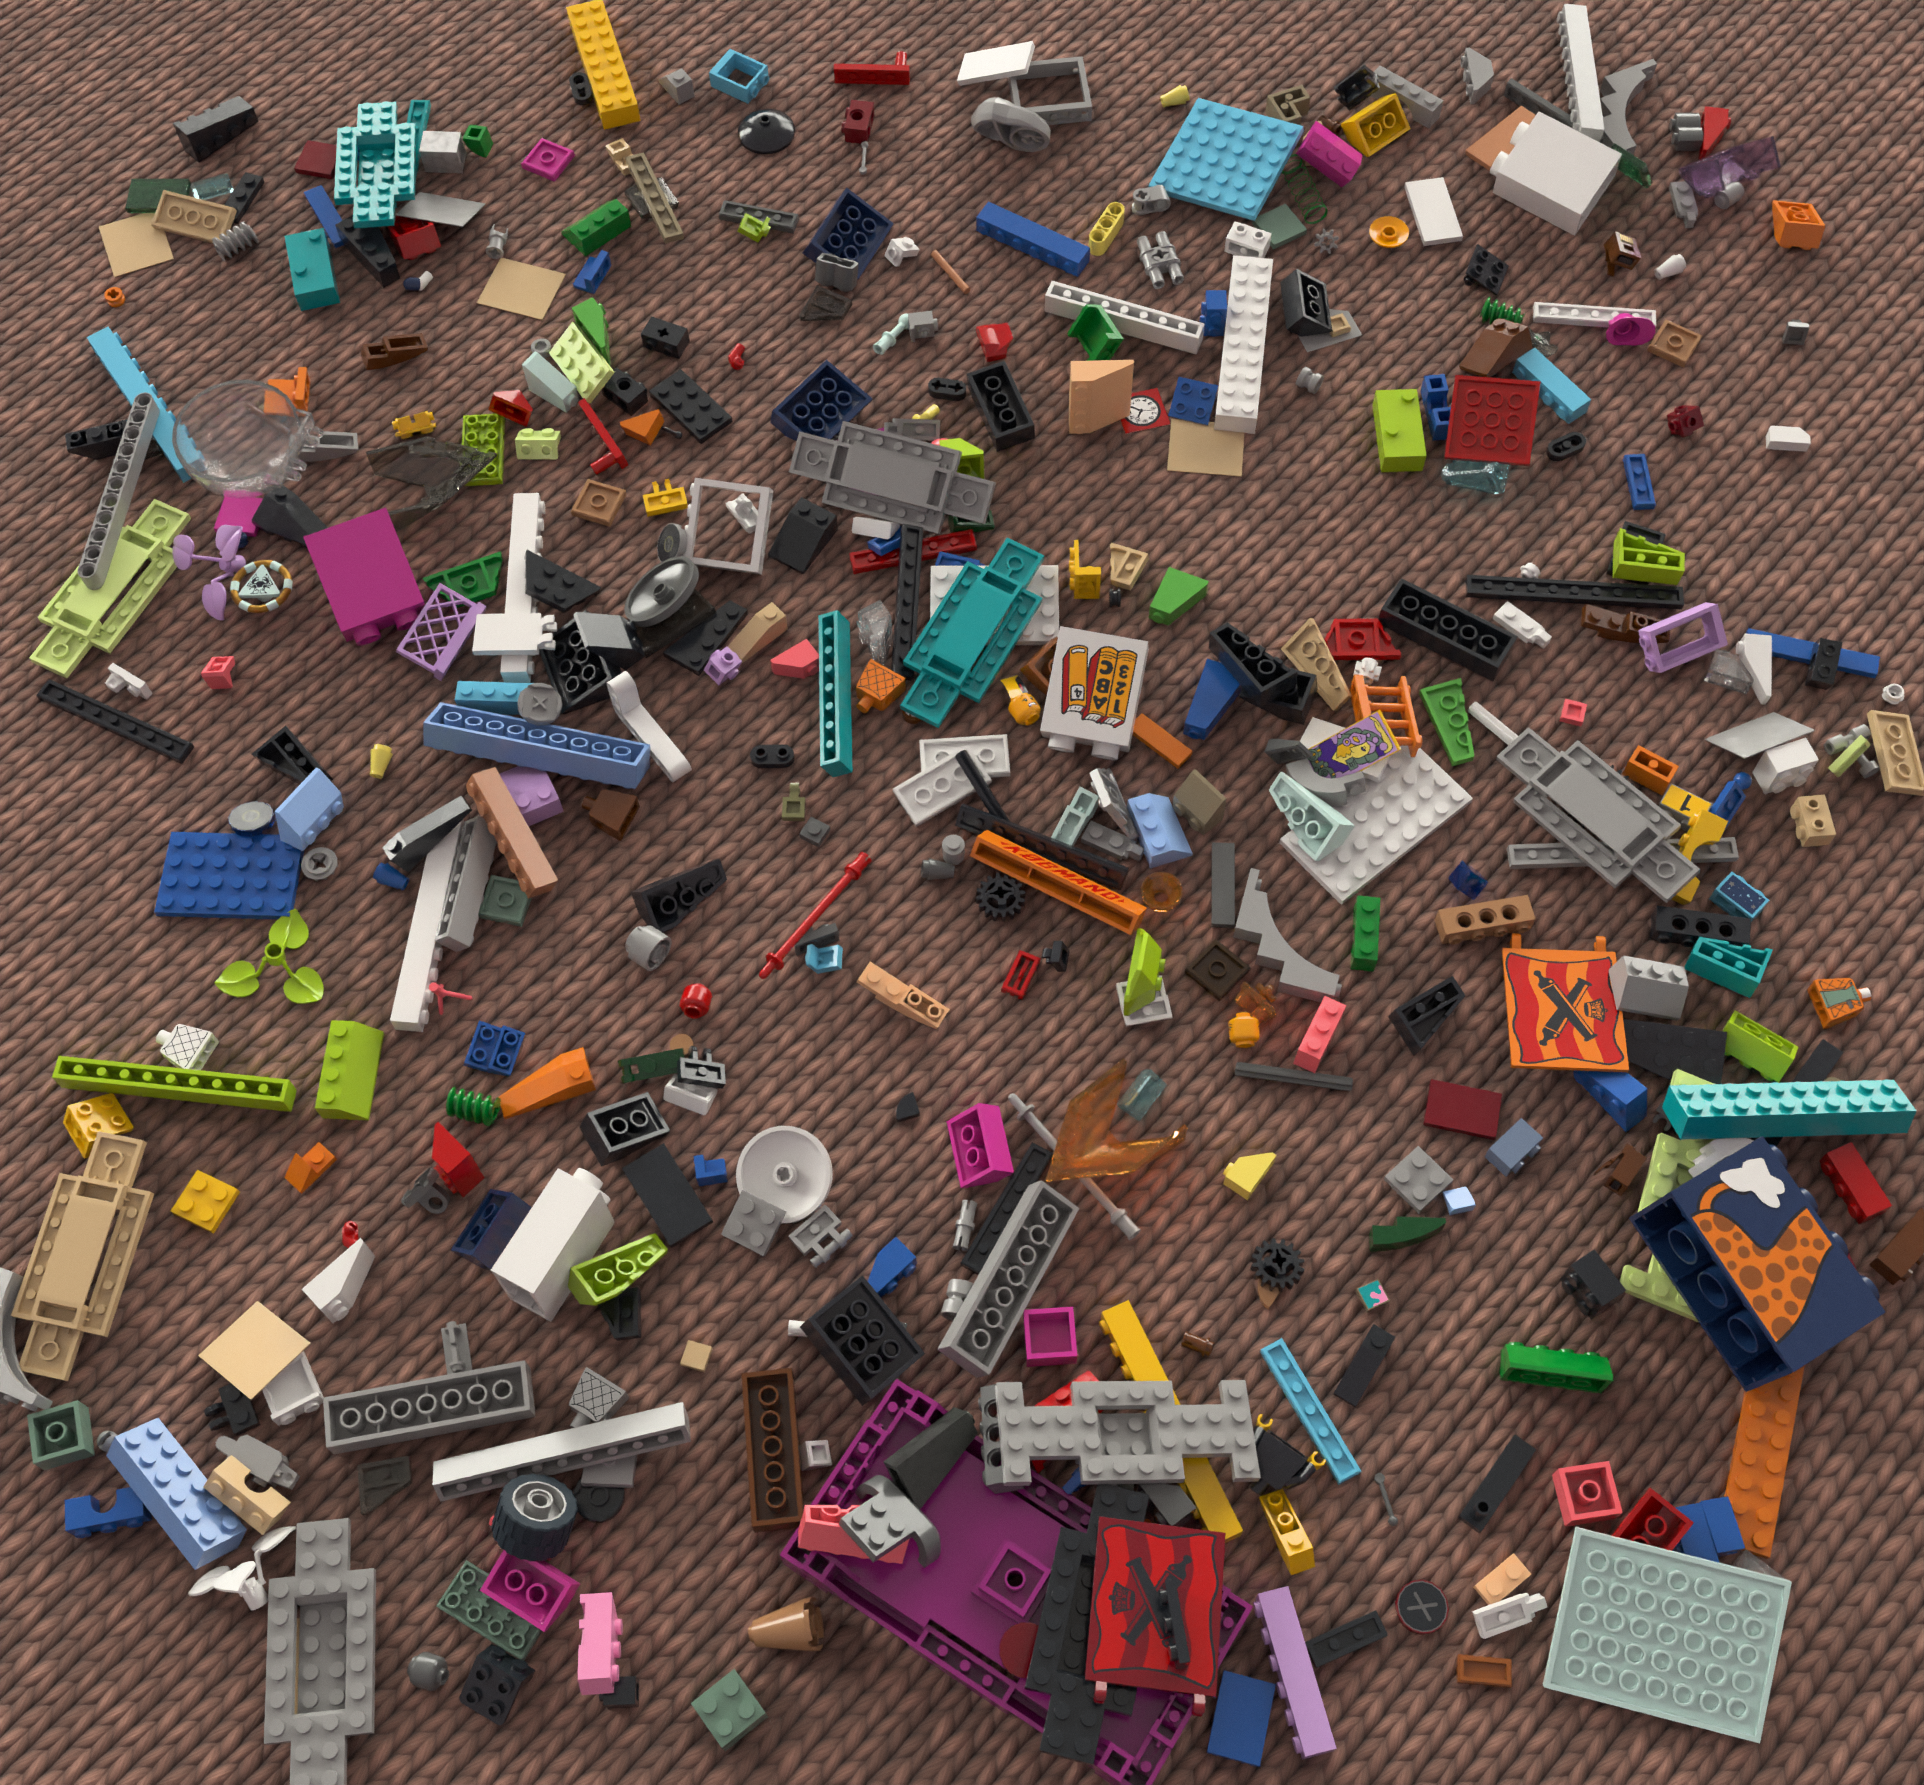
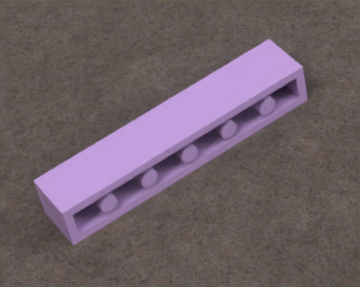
M1286 1586L1259 1593L1255 1598L1256 1602H1253L1256 1617L1262 1619L1264 1626L1261 1629L1262 1639L1265 1645L1269 1644L1272 1654L1268 1656L1272 1671H1277L1280 1681L1276 1683L1280 1699L1284 1698L1287 1709L1284 1710L1288 1726H1293L1295 1737H1292L1295 1752L1296 1754H1301L1302 1760L1333 1752L1337 1748L1289 1587Z

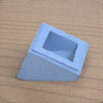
M1467 1187L1442 1192L1449 1215L1472 1211L1476 1206Z

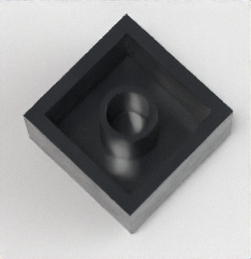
M1595 1249L1571 1264L1560 1279L1565 1292L1575 1298L1578 1302L1579 1310L1584 1315H1588L1591 1320L1613 1306L1626 1291Z

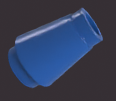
M380 863L373 875V879L377 880V883L405 890L409 883V878L389 863Z

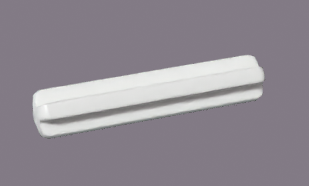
M1478 702L1470 705L1468 712L1506 744H1511L1518 737V735Z

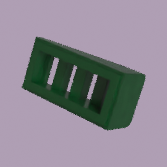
M991 510L988 511L985 524L971 520L965 522L967 519L952 515L948 517L950 533L970 529L974 533L995 528Z

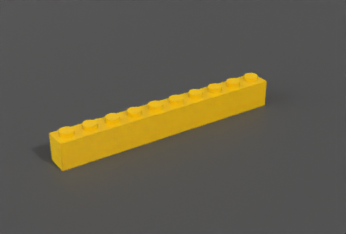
M1129 1300L1103 1311L1099 1325L1103 1334L1109 1335L1112 1341L1110 1348L1115 1358L1119 1357L1123 1364L1121 1370L1125 1379H1130L1131 1381H1169ZM1173 1390L1175 1405H1181ZM1207 1457L1182 1458L1185 1480L1183 1483H1177V1485L1182 1488L1195 1505L1196 1510L1193 1518L1195 1520L1199 1519L1203 1527L1200 1530L1226 1533L1225 1543L1240 1537L1243 1529Z

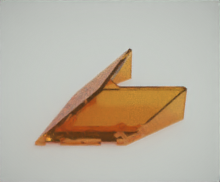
M1123 1058L1069 1101L1045 1182L1134 1173L1185 1141L1188 1127L1183 1124L1169 1137L1119 1142L1109 1129L1126 1072L1127 1061Z

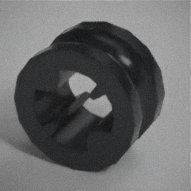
M1109 588V607L1113 605L1121 606L1120 588H1117V590Z

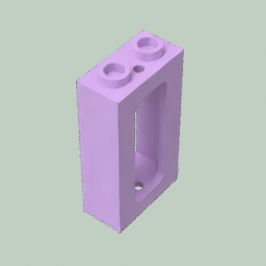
M1705 602L1638 630L1640 635L1639 643L1645 654V665L1652 672L1662 673L1728 645L1719 607L1715 603ZM1699 617L1702 619L1705 631L1704 637L1660 655L1655 638L1656 635Z

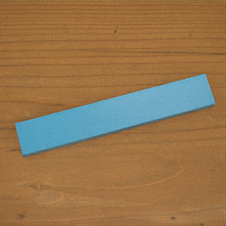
M1281 1338L1260 1349L1262 1357L1323 1460H1326L1325 1463L1337 1484L1340 1485L1360 1474L1361 1470L1283 1339Z

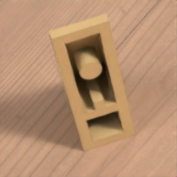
M771 602L753 616L729 644L728 648L738 655L742 663L788 630L786 615Z

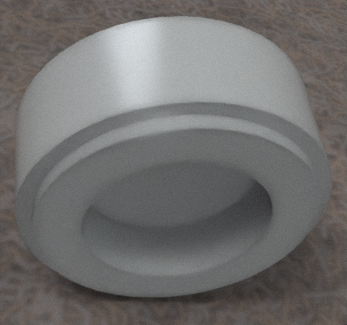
M537 339L531 344L532 354L536 351L543 358L550 356L549 352L552 348L548 340Z

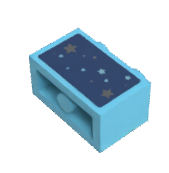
M1733 872L1718 885L1709 898L1730 916L1750 918L1751 922L1769 902V899L1761 891L1754 889L1743 877Z

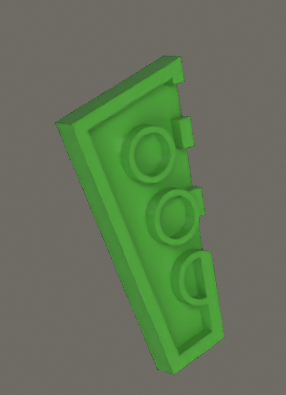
M1461 678L1420 689L1419 692L1452 766L1470 762L1474 759L1471 733L1468 728V716L1464 705L1465 698L1461 688Z

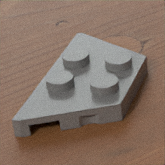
M1096 768L1090 772L1093 780L1091 786L1100 797L1098 803L1102 810L1108 812L1132 841L1139 835L1113 772L1110 768Z

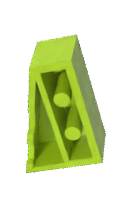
M1619 529L1613 547V578L1678 585L1685 571V553L1660 543L1658 545L1645 541V537L1640 535L1635 537L1626 533L1625 529Z

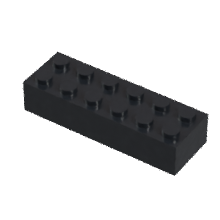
M1402 578L1381 608L1378 618L1382 626L1491 681H1494L1513 651L1518 637Z

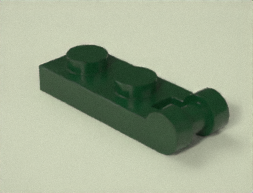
M684 1048L618 1060V1065L622 1068V1084L677 1073V1061L680 1057L685 1058ZM637 1064L639 1073L632 1074L631 1065Z

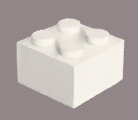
M1803 738L1766 750L1752 773L1764 794L1771 792L1779 793L1787 787H1798L1804 784L1819 759L1807 738Z

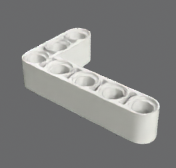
M624 671L608 681L607 687L616 714L640 743L650 744V756L672 782H675L690 772L692 768L687 759L642 706L636 684L630 674Z

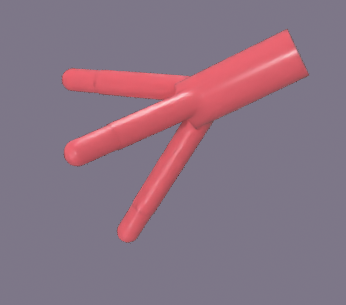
M433 982L429 985V990L437 995L440 1015L444 1013L443 997L445 996L472 1000L470 995L446 991L443 989V984L438 985Z

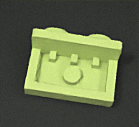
M531 428L522 429L518 432L515 439L517 459H558V444L561 439L560 431H554L551 428L543 429L542 431H534Z

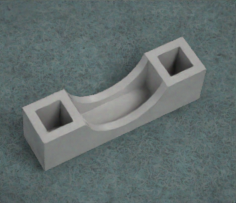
M1379 66L1374 71L1377 74L1380 89L1373 93L1371 97L1379 99L1382 96L1396 93L1398 99L1404 102L1410 109L1413 120L1427 128H1430L1440 118L1444 100L1382 66Z

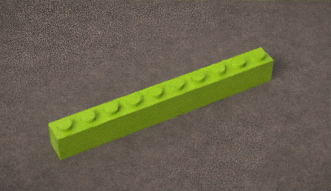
M58 1056L52 1078L62 1088L287 1112L292 1111L297 1089L289 1079Z

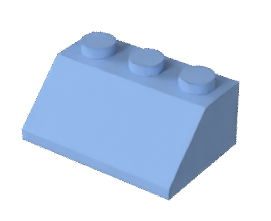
M315 768L275 810L280 840L301 851H304L308 845L315 841L319 833L328 827L331 820L336 815H339L344 807L341 792L320 769Z
M1148 793L1128 799L1127 809L1139 835L1137 839L1140 846L1144 848V855L1150 869L1193 855L1169 797Z

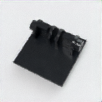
M1477 244L1466 270L1464 283L1467 286H1471L1478 282L1497 296L1509 266Z

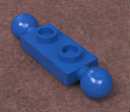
M1746 772L1737 773L1733 781L1727 782L1709 812L1727 820L1726 827L1746 798L1742 790L1750 787L1752 783L1751 776Z

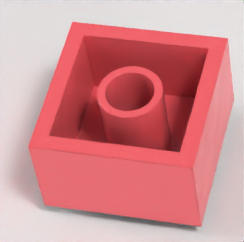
M1609 1461L1558 1468L1552 1474L1565 1527L1613 1520L1623 1513Z

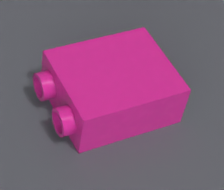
M386 507L303 537L339 628L347 642L355 639L358 646L370 644L381 638L379 630L395 624L399 631L411 628L424 608L425 603Z

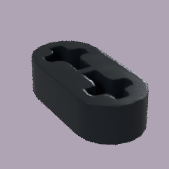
M933 378L928 383V393L932 398L961 401L966 397V385L959 380Z

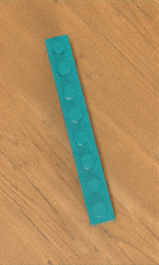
M838 610L818 616L820 766L832 777L853 772L850 622Z

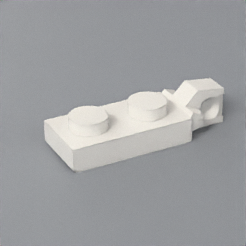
M1508 601L1493 616V620L1517 635L1525 643L1530 642L1533 644L1535 642L1543 649L1550 643L1552 636L1545 631L1542 625Z
M1524 1593L1474 1610L1472 1613L1480 1637L1486 1639L1532 1622L1531 1619L1536 1617L1534 1612L1547 1608L1545 1597L1540 1595V1593L1531 1596Z

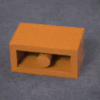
M1638 745L1622 775L1629 776L1631 780L1663 795L1679 766Z

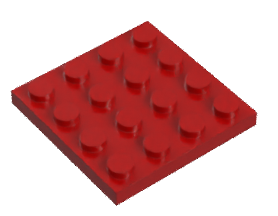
M1455 375L1444 459L1530 466L1541 381Z

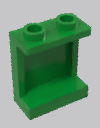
M1086 304L1067 333L1069 337L1079 339L1089 355L1087 361L1110 360L1124 340L1102 305Z

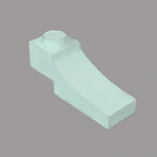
M1079 787L1070 806L1067 805L1051 838L1074 846L1081 832L1096 812L1100 797Z

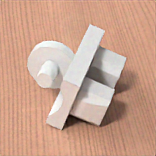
M742 493L735 500L728 501L726 507L745 531L749 534L754 532L758 511L753 506L751 500Z

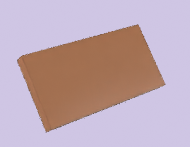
M1520 106L1466 149V156L1490 171L1493 162L1501 151L1509 155L1515 147L1510 144V141L1517 126L1522 121L1530 125L1536 115Z

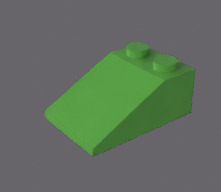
M592 297L572 307L574 320L611 367L607 331L609 325L604 318L606 312L602 304H598Z

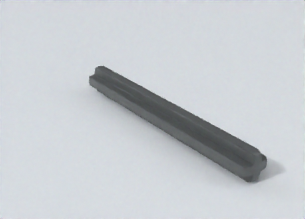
M1237 1062L1235 1066L1236 1076L1351 1091L1353 1086V1079L1351 1077Z

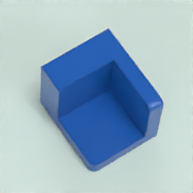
M703 1155L694 1156L696 1179L699 1187L728 1182L725 1160L723 1158L705 1161Z

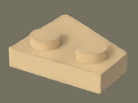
M1111 543V584L1131 591L1149 560L1148 553Z

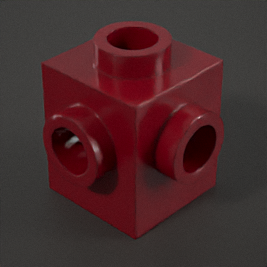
M1682 405L1674 408V412L1667 414L1668 428L1671 434L1687 437L1692 435L1693 431L1704 426L1699 406Z

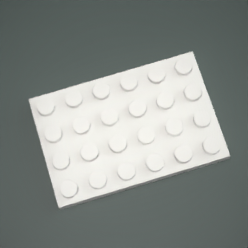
M1041 565L1027 586L1026 590L1042 597V603L1016 645H1045L1049 640L1056 636L1058 637V565ZM931 566L930 619L964 566ZM1012 604L1010 605L1009 609L1007 610V612H1006L1005 615L1003 616L1002 620H1001L1000 623L998 624L997 628H996L995 631L993 632L992 636L990 637V639L988 640V642H987L986 645H988V644L990 643V641L992 640V638L994 637L995 633L997 632V630L999 629L1000 625L1002 624V622L1004 621L1005 617L1007 616V614L1009 613L1010 609L1012 608V606H1013Z

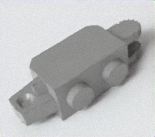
M249 1435L240 1436L237 1441L227 1436H221L215 1442L216 1448L226 1455L227 1458L232 1455L250 1469L251 1472L249 1474L254 1476L252 1481L264 1488L269 1484L273 1487L279 1485L292 1490L300 1478L296 1472L288 1467L289 1461L286 1456Z

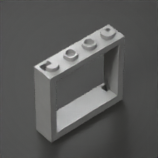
M1083 56L1031 61L1027 74L1008 77L1012 103L1021 106L1016 80L1079 74L1084 102L1026 108L1043 118L1048 125L1091 121L1092 103Z

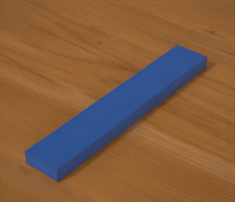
M1750 628L1747 629L1746 634L1772 636V656L1809 664L1815 642ZM1841 648L1837 670L1876 678L1880 656Z

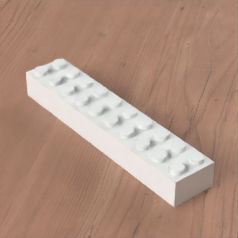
M1233 255L1214 430L1255 434L1273 259Z

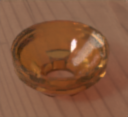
M1152 873L1142 883L1141 896L1143 902L1154 911H1170L1179 904L1182 898L1183 889L1181 882L1170 873ZM1158 892H1163L1167 895L1168 899L1164 902H1158L1155 900L1154 895Z

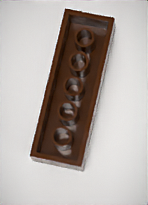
M792 1368L741 1373L752 1528L755 1533L798 1528L804 1511V1495Z

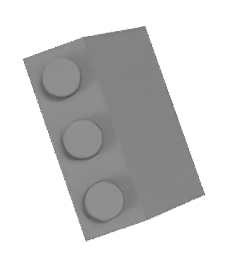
M1623 955L1608 970L1617 1010L1676 1021L1681 1018L1689 988L1685 967Z

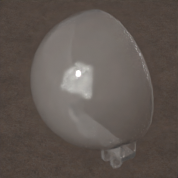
M232 380L213 385L198 393L186 403L178 414L173 426L172 443L177 459L194 481L206 490L221 496L242 499L254 498L267 494L275 488H281L287 479L300 481L302 475L294 469L301 471L306 469V463L299 460L302 447L317 448L319 442L313 437L322 438L324 431L319 427L313 426L315 421L311 412L296 409L288 396L276 387L261 381Z

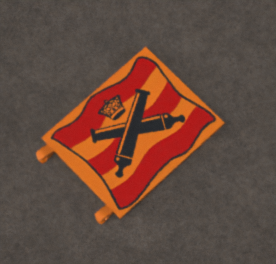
M1512 933L1509 942L1510 948H1502L1511 1068L1629 1072L1623 1013L1616 1009L1608 971L1617 962L1616 953L1606 952V937L1596 936L1594 951L1521 949V934Z

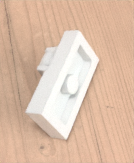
M114 663L108 667L111 675L105 684L112 691L118 693L127 686V690L135 697L140 695L146 700L153 694L146 682Z

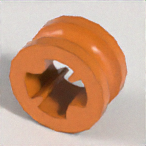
M111 287L106 290L104 296L109 306L120 307L124 304L125 296L120 288Z

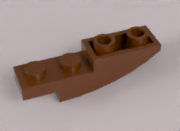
M1586 604L1582 608L1581 626L1598 631V637L1639 643L1640 635L1638 630L1662 620L1632 611L1627 615ZM1670 630L1656 635L1657 643H1668L1670 641Z

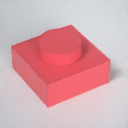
M1565 699L1560 722L1581 727L1587 704Z

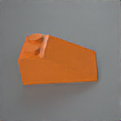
M1773 200L1774 236L1778 244L1783 248L1795 246L1803 250L1818 249L1825 224L1813 205Z

